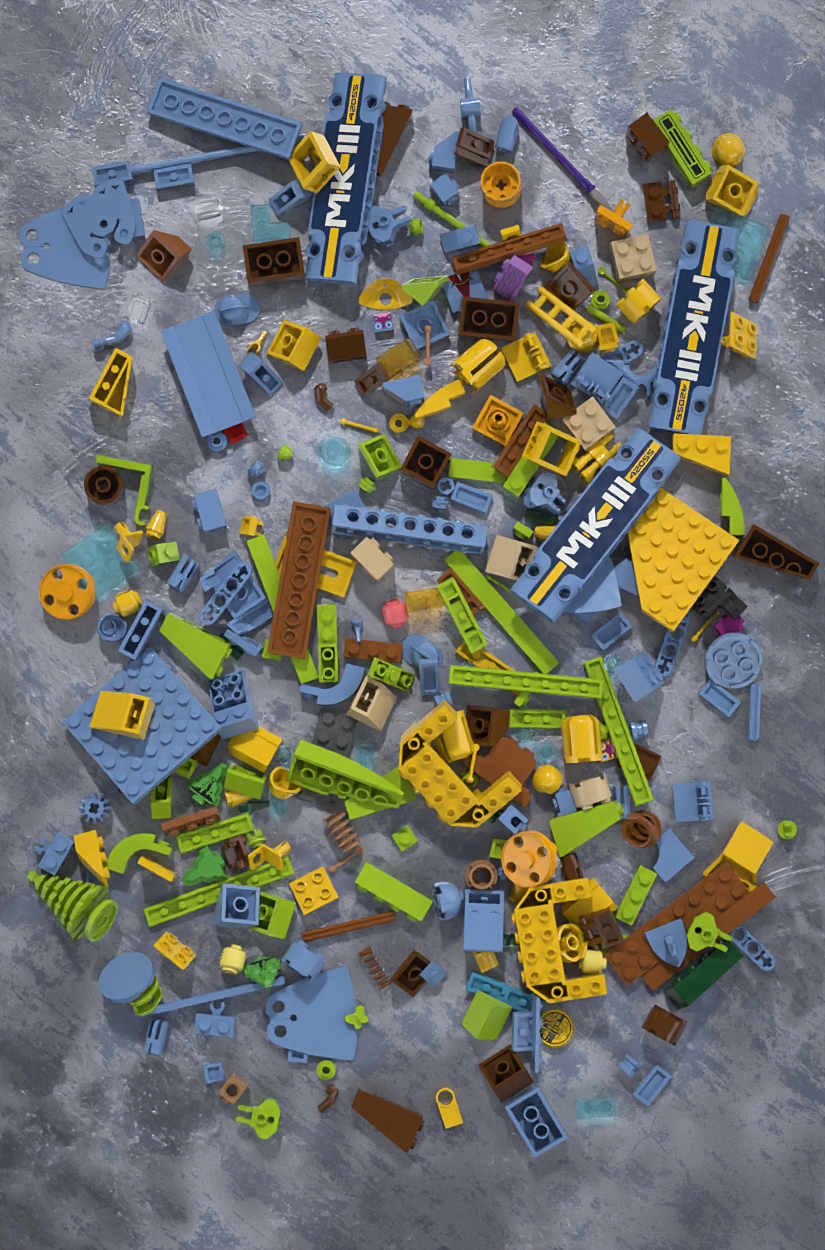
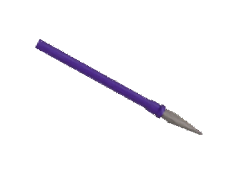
M518 107L514 108L512 113L580 183L581 187L586 190V193L590 194L598 204L613 212L614 210L604 196L595 189V185H591L592 183L587 178H584Z

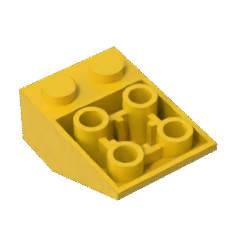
M100 691L89 727L144 740L155 703L150 697L132 693Z

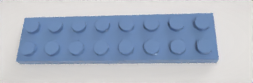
M160 77L147 109L148 115L288 160L292 156L303 126L301 122Z

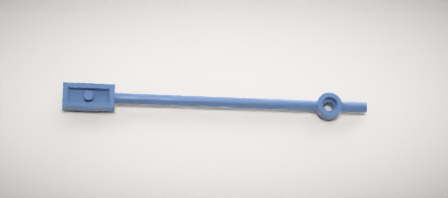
M307 134L299 135L295 147ZM240 146L137 166H130V161H123L92 167L95 187L109 180L133 181L132 174L260 150L248 146Z

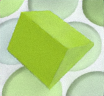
M449 276L414 278L402 284V289L424 306L436 297L449 280Z
M385 434L358 444V448L376 481L401 468L402 465Z
M231 764L227 770L223 788L260 799L268 775Z
M477 990L461 1024L476 1039L497 1040L512 1010V1006Z

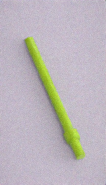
M418 191L413 195L416 200L425 205L424 208L428 211L432 210L456 229L467 227L436 205L437 202L433 199H428ZM480 237L481 243H479L478 245H480L481 247L491 245L485 239Z

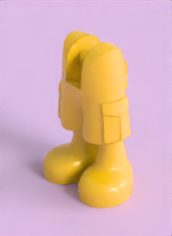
M611 432L587 448L586 454L578 458L575 457L572 462L571 469L578 473L591 459L594 460L592 465L579 474L580 479L587 486L594 479L598 469H602L610 458H614L618 453L619 447L622 446L621 442H619L609 452L604 447L614 437Z

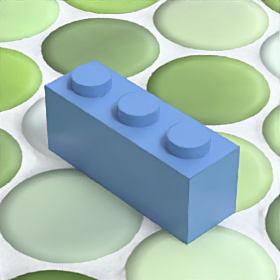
M145 600L118 651L137 661L164 610Z

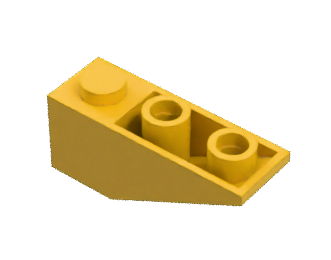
M96 830L74 835L75 848L81 863L105 887H109L107 879L110 878L108 867H105V863H108L105 851L102 852V848L105 847L102 836L99 837Z

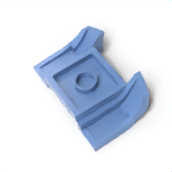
M236 551L201 575L200 580L204 592H209L212 589L217 591L238 563L243 562ZM240 566V574L236 576L234 573L232 576L238 579L240 583L243 581V579H240L242 574H248L246 566L244 568ZM252 575L228 605L227 609L234 620L226 625L238 635H245L273 618L274 613L269 600ZM234 580L227 583L228 591H235L237 589V583ZM219 596L220 599H221V600L223 601V603L225 604V602H226L225 598H224L223 596Z

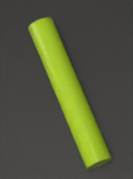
M591 304L587 306L586 311L603 322H615L617 331L622 334L627 329V327Z

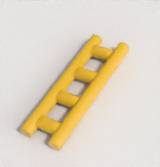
M539 287L537 292L541 296L535 303L528 300L525 303V307L578 348L583 349L585 343L582 339L588 332L595 335L598 329L544 287ZM547 300L555 305L548 314L540 309ZM560 311L569 316L562 325L554 320ZM575 321L582 326V329L576 335L567 330Z

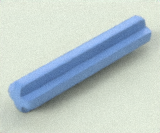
M751 684L748 739L754 741L759 740L761 684Z

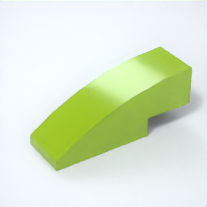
M721 478L720 518H728L729 534L734 537L745 536V524L739 500L727 478Z

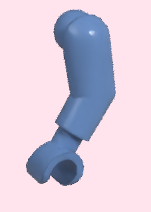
M128 321L121 322L120 328L113 336L106 337L103 340L93 339L92 345L95 347V350L102 351L106 345L109 347L121 344L131 333L130 323Z

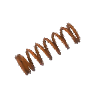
M371 946L359 952L358 955L363 957L370 954L363 960V963L375 959L366 968L369 969L378 965L370 974L381 971L373 978V980L385 977L377 984V986L383 985L379 988L381 990L392 982L390 980L383 982L388 977V975L380 976L385 969L375 971L381 966V963L372 965L378 957L369 959L374 954V951H371Z

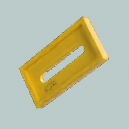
M286 535L275 561L279 574L281 573ZM324 550L321 565L337 571L338 576L333 578L320 573L317 588L344 598L357 561Z

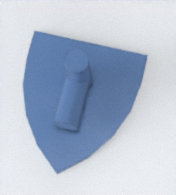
M681 918L645 932L653 951L667 963L680 967L687 949V935Z

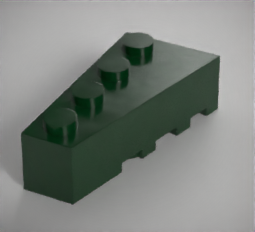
M719 940L717 943L725 945L728 948L727 952L713 947L712 951H707L701 955L699 962L689 966L685 970L686 973L681 977H677L671 983L672 985L664 991V994L678 1010L690 1006L744 957L732 941Z

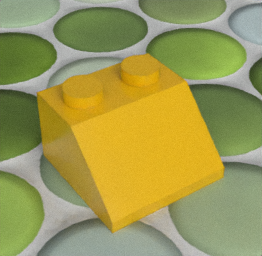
M283 320L266 354L293 368L304 371L315 349L318 347L321 337L304 326Z

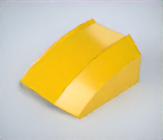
M721 165L715 172L706 192V200L729 212L745 217L749 214L758 195L759 182L730 165Z
M259 727V729L231 737L228 743L229 754L265 773L283 739Z
M593 878L589 880L592 897L565 901L561 904L562 914L570 923L579 927L581 924L579 917L582 915H586L587 920L591 921V913L608 907L613 912L618 908Z

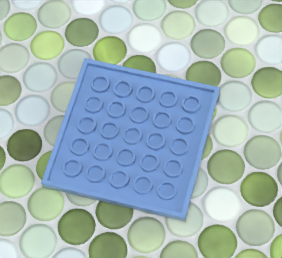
M151 647L139 655L137 661H132L62 721L133 805L137 804L223 730ZM100 691L132 693L151 698L155 706L144 740L89 727Z

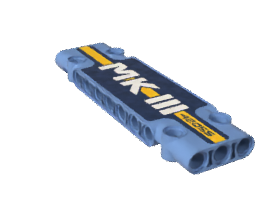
M335 73L333 91L328 98L330 112L325 116L322 135L327 140L341 168L318 193L313 195L308 228L310 243L306 247V254L308 255L306 280L357 284L359 263L364 258L361 246L366 243L384 126L381 114L386 108L383 96L385 94L387 77L383 75ZM377 101L376 106L372 108L373 103ZM320 248L319 253L315 256L316 250ZM355 251L354 256L350 258V254Z
M686 220L682 245L679 248L680 256L675 265L653 383L655 390L651 398L652 407L648 423L650 428L680 434L702 435L705 415L709 409L708 399H710L713 391L721 349V339L723 338L734 279L733 265L737 258L736 248L739 229L698 220ZM686 245H691L693 247L692 254H688L686 252ZM724 252L730 255L729 262L723 260L722 255ZM659 395L665 397L664 405L658 403L657 398ZM696 402L701 403V412L695 410L694 405Z
M637 428L626 443L619 447L615 457L607 461L537 550L533 561L526 566L523 574L509 590L511 594L546 620L554 623L565 608L573 602L576 594L586 587L654 500L659 491L658 489L665 484L666 479L679 464L681 458L651 435ZM628 452L631 454V457L624 458L621 455ZM655 474H659L662 476V478L660 480H655L652 478V476ZM537 570L539 574L537 576H530L529 572ZM562 592L570 594L566 599L561 598L559 595Z

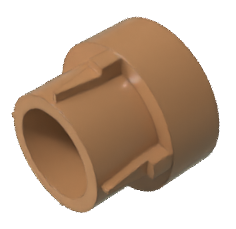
M486 860L473 861L465 871L466 884L472 890H491L498 879L496 868ZM481 870L485 871L487 875L483 882L476 880V873Z

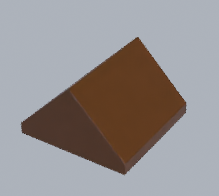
M541 373L539 375L541 397L548 420L575 415L577 410L571 390Z
M414 948L390 977V980L414 997L426 982L420 974L431 961Z

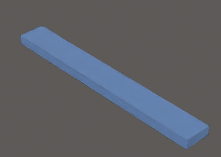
M285 976L275 977L272 987L286 984ZM257 982L170 1001L158 1004L154 1012L145 1016L265 988ZM134 1011L132 1012L134 1019L141 1017V1016L135 1015V1012H134Z

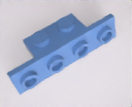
M531 992V1011L512 1012L511 1049L513 1052L530 1051V1068L535 1073H539V1066L542 1063L541 1055L539 1054V1047L542 1046V1038L539 1036L540 1028H542L540 1010L543 1008V1001L539 995Z

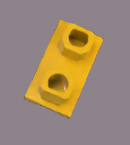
M472 951L481 973L499 965L494 952Z

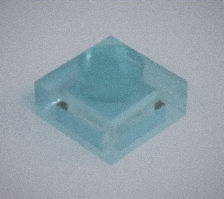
M547 739L533 749L543 765L560 755L550 739Z

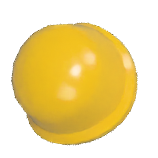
M732 133L722 134L715 140L712 146V156L719 165L735 166L742 161L745 155V147L742 140Z
M564 242L549 246L545 251L540 266L553 273H558L570 262L571 257L568 246Z
M574 322L568 330L576 335L582 329V326ZM588 332L582 339L585 346L583 349H580L566 338L568 345L579 353L591 352L599 341L597 333L593 335Z
M276 767L271 772L269 789L275 797L286 800L295 793H298L301 787L286 781L289 770L284 767Z

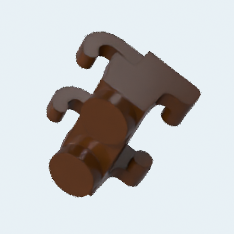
M244 835L223 842L225 846L220 849L225 853L229 863L228 869L234 868L236 871L249 865L248 855L250 853H247L245 848L247 841Z

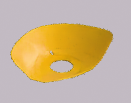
M381 278L369 284L358 300L359 304L378 310L397 309L413 302L412 297L402 289V284L390 278ZM383 293H388L392 298L388 305L381 304L379 300Z

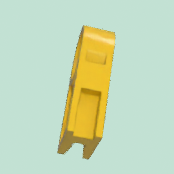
M447 1087L439 1089L436 1093V1102L445 1129L462 1124L463 1121L454 1092ZM443 1090H447L453 1095L451 1103L447 1105L441 1104L438 1101V1095Z

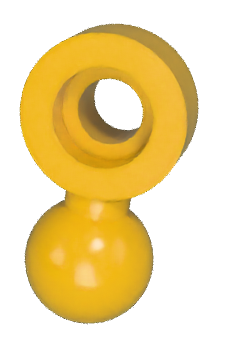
M397 413L391 417L389 424L394 432L401 433L408 426H412L414 429L422 428L425 424V419L421 418L412 422L411 418H407L402 413ZM396 420L402 421L401 427L396 426Z

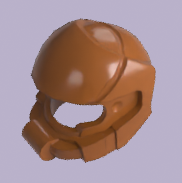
M641 809L627 814L621 824V831L624 839L632 846L649 848L655 845L657 841H660L662 826L657 815L651 811Z

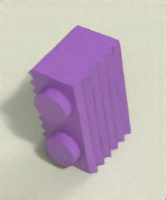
M515 255L511 260L506 259L501 267L504 271L502 273L499 272L493 281L496 283L493 291H496L510 302L517 296L533 269L532 266Z

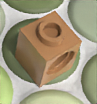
M232 1073L219 1091L220 1099L228 1105L230 1103L234 1105L247 1088L248 1083L235 1073ZM230 1085L236 1086L238 1093L230 1095L227 1092V1087Z

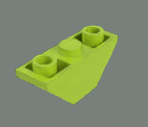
M375 657L368 673V677L405 692H409L415 674Z

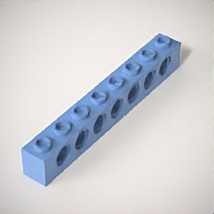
M335 504L331 533L483 555L487 526L479 523L467 524L459 520L446 521L443 518L433 519L426 518L423 515L412 516L403 512L391 513L383 509L371 510L367 507L357 508L350 507L347 504ZM349 518H354V519H356L357 521L351 522V521H349L348 519H349ZM367 521H374L376 524L371 525ZM391 523L394 527H388L386 524ZM411 526L413 530H408L405 527ZM425 529H430L432 532L427 533ZM443 532H450L452 535L447 536ZM467 534L471 538H464L462 535Z

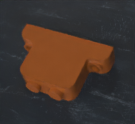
M511 736L508 739L501 737L485 757L479 753L476 754L473 772L492 785L506 772L510 771L522 784V791L512 800L525 808L530 801L531 791L524 787L523 783L536 766V760L533 757L534 753L526 747L521 749L517 746L519 742ZM472 754L469 757H466L462 762V764H464L469 769L471 765Z

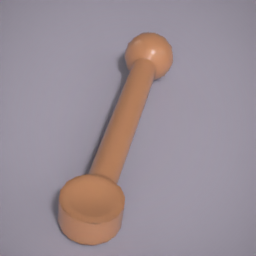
M430 325L424 327L426 332L425 365H430L432 362L430 359V332L432 330Z
M357 847L355 852L336 865H331L329 872L334 873L345 862L357 854H362L363 848Z

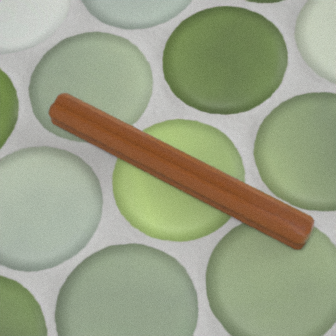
M780 214L752 288L749 297L750 302L758 303L790 219L786 214Z
M389 911L302 933V938L304 942H309L393 922L396 920L395 912Z

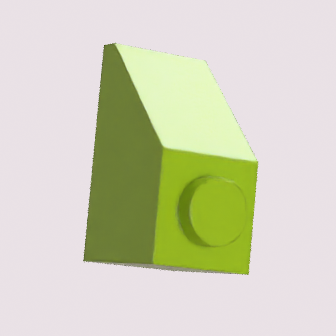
M169 775L152 790V819H172V775Z

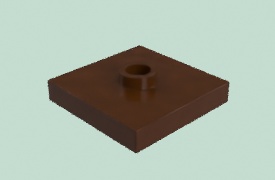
M571 262L567 263L544 286L546 290L574 311L595 291Z

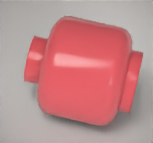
M400 599L388 600L382 607L384 622L387 625H392V628L404 626L403 623L409 618L406 604L400 601Z

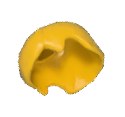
M547 764L538 767L532 776V785L540 793L553 794L560 788L563 782L561 772L554 766Z

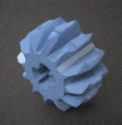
M93 792V799L89 794H86L85 796L88 801L80 800L85 807H78L80 811L85 810V813H82L80 817L88 816L86 823H89L92 818L94 825L98 823L97 818H99L101 823H104L105 820L102 815L110 817V814L105 812V810L112 809L111 806L105 807V804L109 803L110 800L102 801L104 794H100L97 799V792ZM93 803H95V805H99V808L97 809V814L96 812H91L90 810L93 808Z

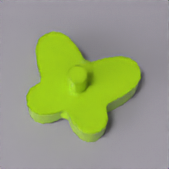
M357 1005L355 1013L345 1015L344 1020L347 1023L353 1024L355 1029H360L362 1023L368 1022L369 1018L364 1015V1007Z

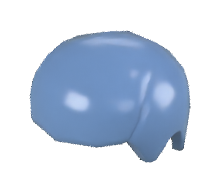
M107 613L100 617L97 622V633L106 642H116L122 639L127 632V623L118 614Z

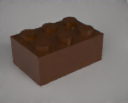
M299 237L243 245L249 287L305 279Z
M461 296L457 334L516 341L520 303Z

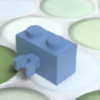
M61 832L56 833L51 844H48L46 838L39 837V840L43 841L44 846L42 848L34 846L36 851L46 852L38 866L54 876L58 875L75 845L73 839Z
M213 1000L210 1002L212 1013H196L194 1033L233 1037L236 1016L221 1015L225 1008V1003L221 1002V1007L216 1009Z

